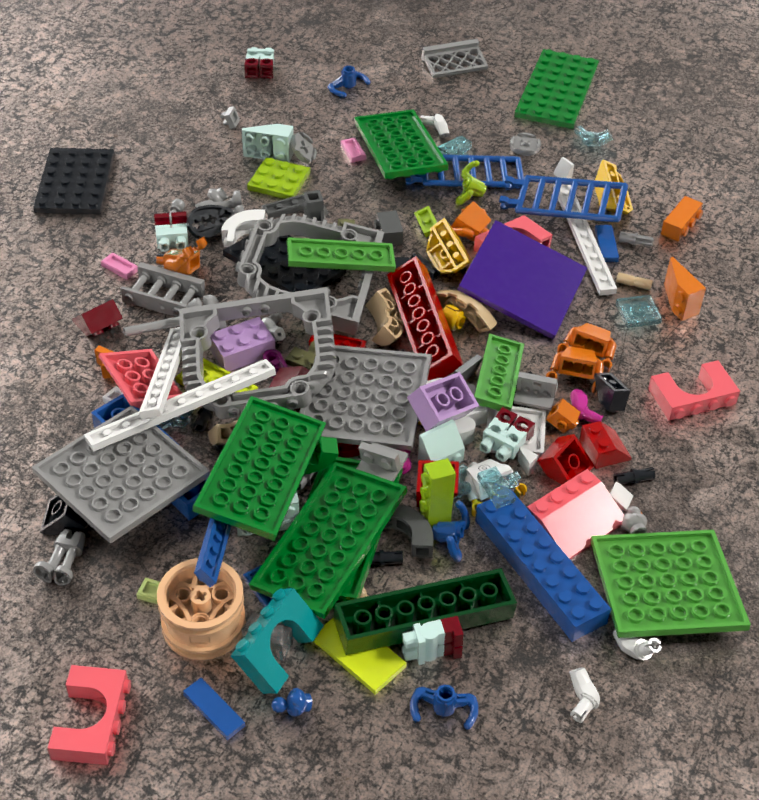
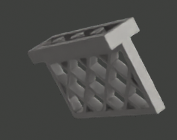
M478 39L428 46L422 49L421 59L423 62H426L433 78L488 69V64L478 47ZM466 58L472 59L473 62L467 61ZM453 60H456V61H458V62H460V63H459V64H455V63H453L452 61H453ZM440 62H441V63H444V64H446V66L443 67V66L439 65V63H440ZM475 62L482 63V65H477ZM462 64H465V65H468L469 67H466V68H465V67H463V66H461V65H462ZM451 66V67H453V68H455V69H454V70H451V69H448V67ZM437 68V69L442 70V71H441V72H435L434 69Z

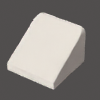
M562 157L554 171V175L559 178H572L574 164Z
M521 446L519 448L518 462L526 475L530 476L536 469L538 455Z
M615 482L610 495L619 509L627 511L633 495L620 483Z

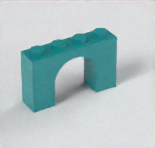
M294 588L279 589L273 594V599L261 610L259 618L250 625L248 633L236 644V649L231 654L233 660L262 694H277L289 677L271 652L270 638L275 626L278 623L284 625L298 643L313 642L324 627Z

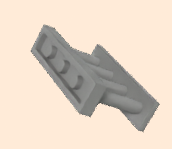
M142 262L137 266L139 279L132 288L124 286L120 288L122 302L174 317L179 316V309L187 308V304L193 295L199 297L205 295V282L203 279ZM145 282L154 284L148 293L139 291ZM161 286L170 288L164 298L155 296ZM177 291L186 293L180 302L171 300Z

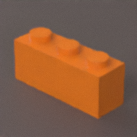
M684 196L663 221L661 235L679 242L683 236L687 235L689 228L694 227L696 220L701 218L703 203Z

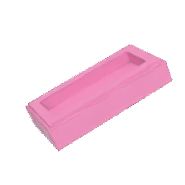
M356 138L341 140V147L351 163L366 160V154Z
M111 253L101 261L102 267L126 280L138 272L137 265L115 253Z

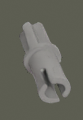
M621 231L619 242L630 243L634 246L638 244L651 247L654 238L638 235L637 232L634 234Z

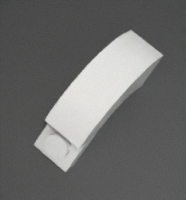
M246 210L228 218L221 229L224 247L235 244L241 236L249 234L251 228L254 229L258 220L266 219L265 210Z

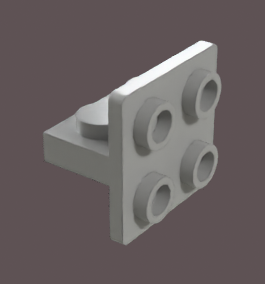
M519 372L514 404L551 411L558 388L557 379Z
M361 442L358 447L361 462L356 469L394 482L408 458V453L374 442L372 444Z

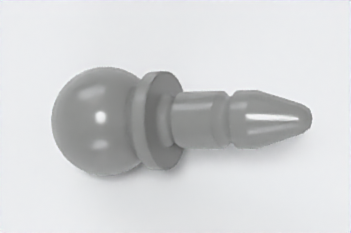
M173 200L169 214L170 223L172 222L171 213L181 212L184 209L185 203L183 200Z

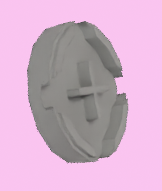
M304 132L294 134L291 138V147L296 157L304 163L315 160L317 154L316 148H313L312 139Z
M519 133L510 139V149L516 154L531 156L540 151L541 140L530 133Z

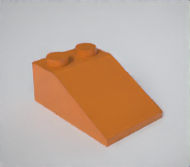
M671 257L664 286L671 311L681 321L699 315L706 287L674 257Z

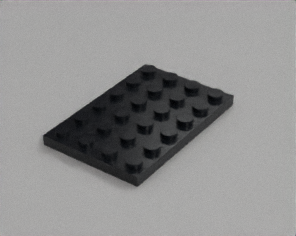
M50 148L33 207L34 213L101 215L115 156L114 149Z
M290 235L279 236L275 244L265 247L259 261L262 267L261 278L270 285L289 292L326 287L345 275L347 269L288 266L287 238H294ZM249 236L224 249L223 256L236 264L238 261L241 262L240 255L242 250L245 251L246 239L249 240Z

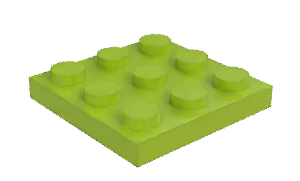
M265 157L247 184V190L283 199L294 197L309 176L310 167Z

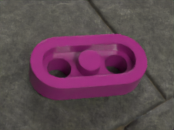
M270 349L263 353V360L267 359L275 368L276 373L279 368L288 367L278 350Z

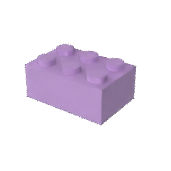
M260 317L215 331L210 336L212 342L210 351L219 365L227 371L261 361L265 351L275 349V339Z
M460 372L420 386L407 397L425 431H429L452 419L462 418L479 406Z

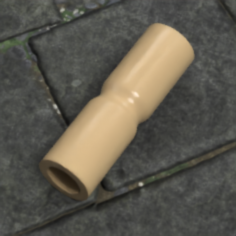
M619 272L616 282L651 290L653 280Z

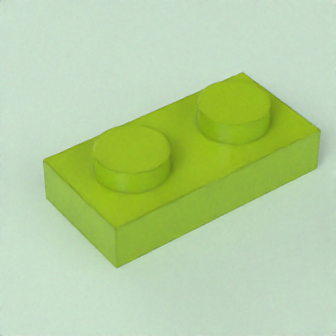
M427 206L414 212L426 238L431 234L430 228L437 223L430 207Z

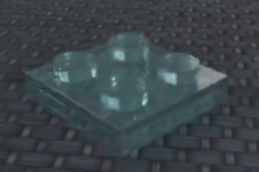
M651 295L616 299V306L627 328L661 324L662 317Z

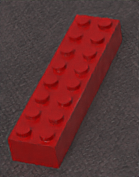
M415 256L396 268L395 272L387 274L413 352L431 354L432 360L427 379L429 381L450 375L462 366L463 362L427 267Z

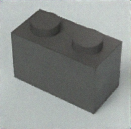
M397 210L377 212L374 227L375 230L378 229L384 232L382 243H392L393 246L403 245L404 231Z

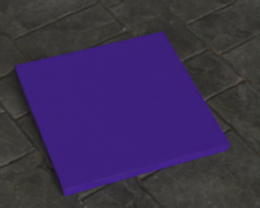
M495 220L457 290L554 339L585 275L587 267Z

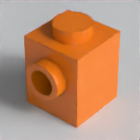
M562 398L552 406L546 420L562 433H565L569 429L573 430L578 425L580 411Z

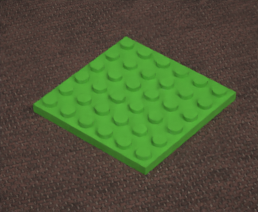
M714 530L591 536L592 549L608 605L611 608V615L618 638L749 631L750 621Z

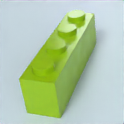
M448 458L424 464V473L421 474L423 486L420 487L422 499L419 501L421 514L427 519L432 529L434 524L451 521L456 473Z

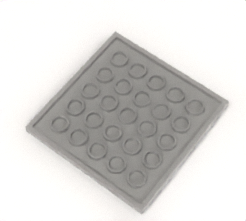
M335 345L337 364L331 381L322 387L320 393L312 397L310 405L300 409V413L326 422L322 437L337 438V443L360 445L361 442L368 444L374 442L393 449L412 451L419 418L407 397L420 386L426 385L432 360L431 354Z
M130 406L91 431L139 411ZM156 425L94 452L83 435L32 466L33 473L110 544L206 480L210 475V471Z

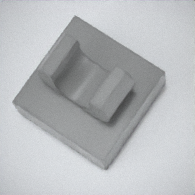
M234 106L229 107L226 112L220 115V118L226 119L223 125H228L230 129L236 128L240 118Z

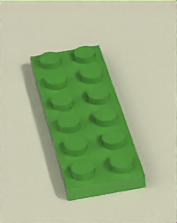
M287 238L288 266L383 272H395L396 269L392 243Z
M489 333L474 394L479 406L492 408L500 411L503 407L511 411L524 343Z

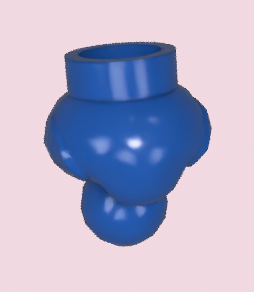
M293 688L289 692L287 699L283 697L273 699L271 707L276 713H283L286 710L290 716L298 717L304 712L311 711L312 697L309 693H304L299 688Z

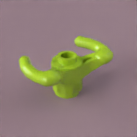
M477 160L470 162L461 172V177L464 181L462 183L463 191L456 198V205L458 206L465 204L472 195L482 197L486 192L487 186L485 183L474 178L469 173L472 168L479 166L480 163Z

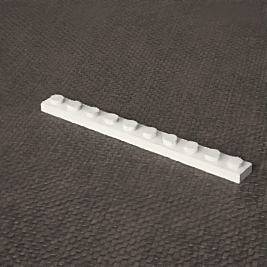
M561 185L558 200L563 211L566 208L571 185ZM575 195L571 212H581L582 208ZM566 218L599 296L616 294L617 287L587 220Z
M180 327L170 329L139 411L141 419H155L162 415L182 357Z
M264 359L168 399L162 415L158 418L141 419L140 413L137 412L84 434L85 440L93 452L155 425L178 417L181 414L195 410L207 403L214 402L219 398L249 387L252 384L266 380L276 375L275 368L267 359Z

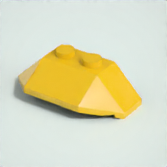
M603 159L595 180L625 183L622 176L617 172L616 165ZM595 187L600 206L604 188ZM611 188L606 207L607 211L616 212L621 189ZM628 190L622 214L626 215L633 210Z
M445 218L430 228L431 234L428 239L426 253L433 266L440 271V275L457 273L472 262L461 240Z

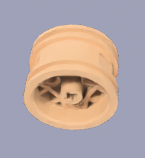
M194 558L177 564L163 576L157 590V603L161 615L162 634L168 646L185 658L209 660L223 656L231 651L241 640L245 632L246 619L243 584L239 574L231 566L222 562L217 583L209 588L194 574L198 558Z

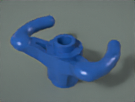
M345 66L341 71V76L330 83L327 88L334 95L345 98L347 96L346 92L335 88L343 86L351 89L356 85V78L362 79L366 85H370L371 82L366 75L355 71L353 66Z
M456 501L455 506L459 509L462 520L438 522L433 525L432 532L435 541L440 543L447 542L448 551L453 561L460 562L462 552L459 548V541L464 536V530L470 526V518L465 504L462 501Z
M441 685L437 690L418 687L411 696L410 713L414 722L421 720L418 708L420 699L431 703L435 713L442 717L450 716L456 708L468 705L470 713L464 722V728L470 730L476 722L479 705L476 696L473 694H457L450 685Z

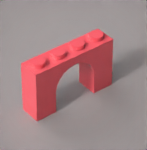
M525 215L504 224L550 248L553 235ZM489 231L475 236L473 251L478 252Z
M719 360L701 365L698 378L708 391L701 395L689 394L681 390L668 372L651 376L648 390L668 421L697 415L710 410L713 411L737 403L740 390Z
M71 665L66 682L68 696L71 698L97 700L103 703L107 709L103 718L91 727L84 729L53 727L48 744L50 758L57 761L108 765L110 756L113 757L116 744L114 738L115 735L120 733L121 721L119 719L120 715L125 713L126 700L124 699L125 695L130 692L131 680H128L126 670Z

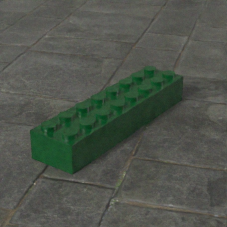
M502 568L335 603L333 619L345 655L403 643L402 633L413 631V624L420 623L422 626L427 622L458 616L462 629L512 619L515 614L517 601Z

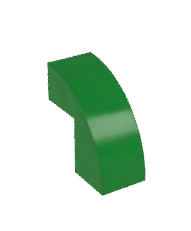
M321 436L304 475L324 469L337 458L339 454L337 438Z

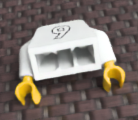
M488 459L481 463L472 462L466 470L467 476L464 481V489L469 502H472L471 514L476 517L475 509H477V505L481 504L478 499H486L511 487H515L513 492L519 499L521 492L524 496L527 492V486L518 482V477L507 464H501Z

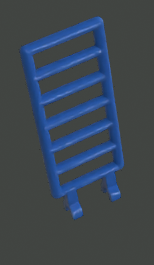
M443 155L446 161H452L454 180H445L444 171L438 173V180H429L428 173L425 175H411V178H406V185L413 184L414 182H423L424 186L463 187L462 183L464 180H461L459 161H465L468 164L476 160L484 162L486 181L482 182L489 188H506L505 178L508 176L506 163L516 164L518 179H524L521 158L518 156ZM490 162H500L502 181H493ZM474 167L469 171V173L477 179L476 170Z
M525 175L524 179L506 176V190L519 188L518 199H510L507 196H500L499 203H501L500 209L515 208L517 214L620 222L628 184ZM529 182H538L532 208H524L523 203ZM545 183L555 184L548 210L539 209ZM561 185H571L565 211L555 210ZM587 186L582 211L571 212L577 187ZM594 187L604 188L598 214L588 213ZM611 188L621 189L615 215H605Z

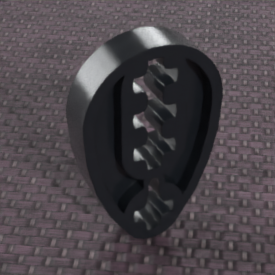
M221 205L196 207L187 217V229L197 239L205 237V239L212 238L221 232L223 224L228 219L226 217H219L225 212V214L229 215L228 218L234 215V212L231 208ZM209 217L214 219L213 223L208 222L205 227L203 224L197 228L192 226L194 222L198 224L201 221H207Z

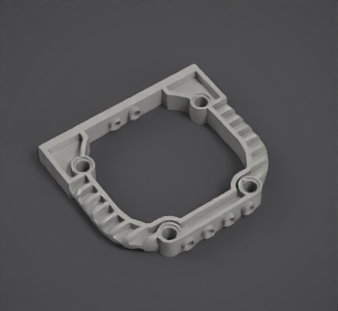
M295 213L292 216L282 214L277 219H274V217H271L269 220L260 219L256 222L254 229H250L249 240L246 239L244 246L245 251L242 250L240 255L241 262H237L235 272H238L237 283L245 288L252 298L290 293L289 291L269 285L261 278L262 267L259 261L264 248L275 244L279 236L297 235L312 239L382 243L384 232L344 222L342 227L338 226L336 222L330 224L327 223V220L322 222L318 221L316 217L310 219L307 218V215L300 217ZM362 271L361 279L363 280L359 281L357 289L360 291L359 296L350 295L340 299L329 296L333 330L356 335L374 271Z
M327 287L179 309L182 374L186 392L206 384L204 381L203 351L211 347L210 336L220 327V321L293 311L295 317L303 320L305 332L309 335H314L316 356L315 363L306 375L291 378L283 386L234 392L214 402L207 403L203 407L207 410L215 411V415L220 419L240 417L250 396L289 410L304 408L310 405L312 397L320 393L322 387L331 381L337 364Z

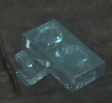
M461 135L438 146V149L442 155H469L466 152L472 147V142Z
M496 466L478 473L477 478L496 509L515 502L516 497L510 488L519 486L517 480H520L521 476L517 471L510 473L506 478H503Z

